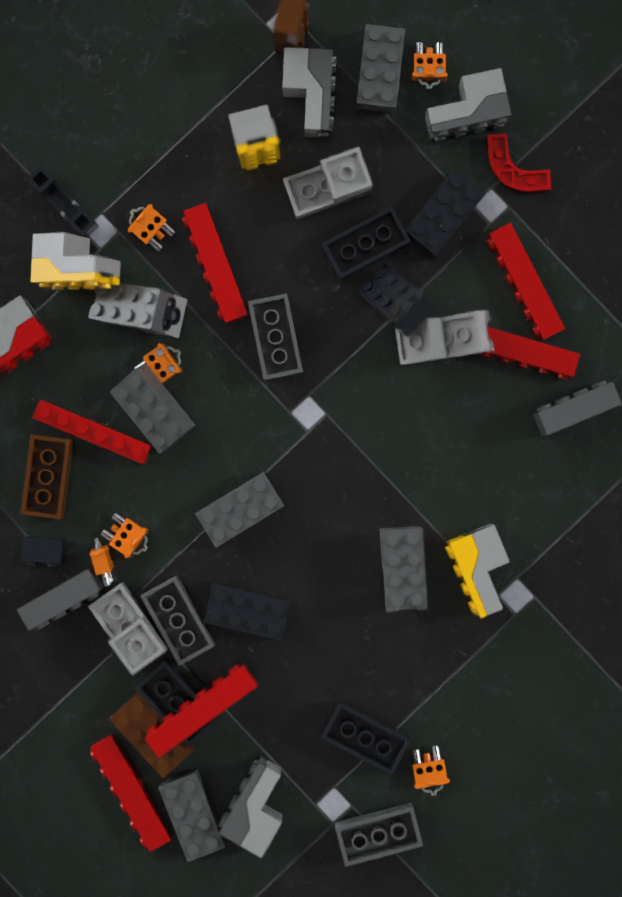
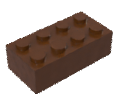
M280 0L273 27L275 52L284 54V47L304 48V33L308 32L310 23V4L307 3V0Z
M30 435L21 507L22 515L64 519L74 440Z
M138 692L109 719L162 778L168 775L194 750L193 745L188 747L184 741H181L159 758L144 738L148 734L146 731L155 724L160 726L164 721Z

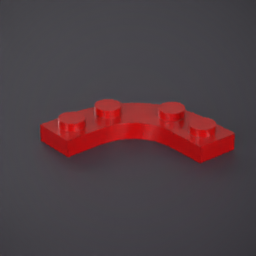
M507 133L486 136L490 167L498 180L505 186L520 192L551 190L550 169L526 171L519 169L513 164L508 151Z

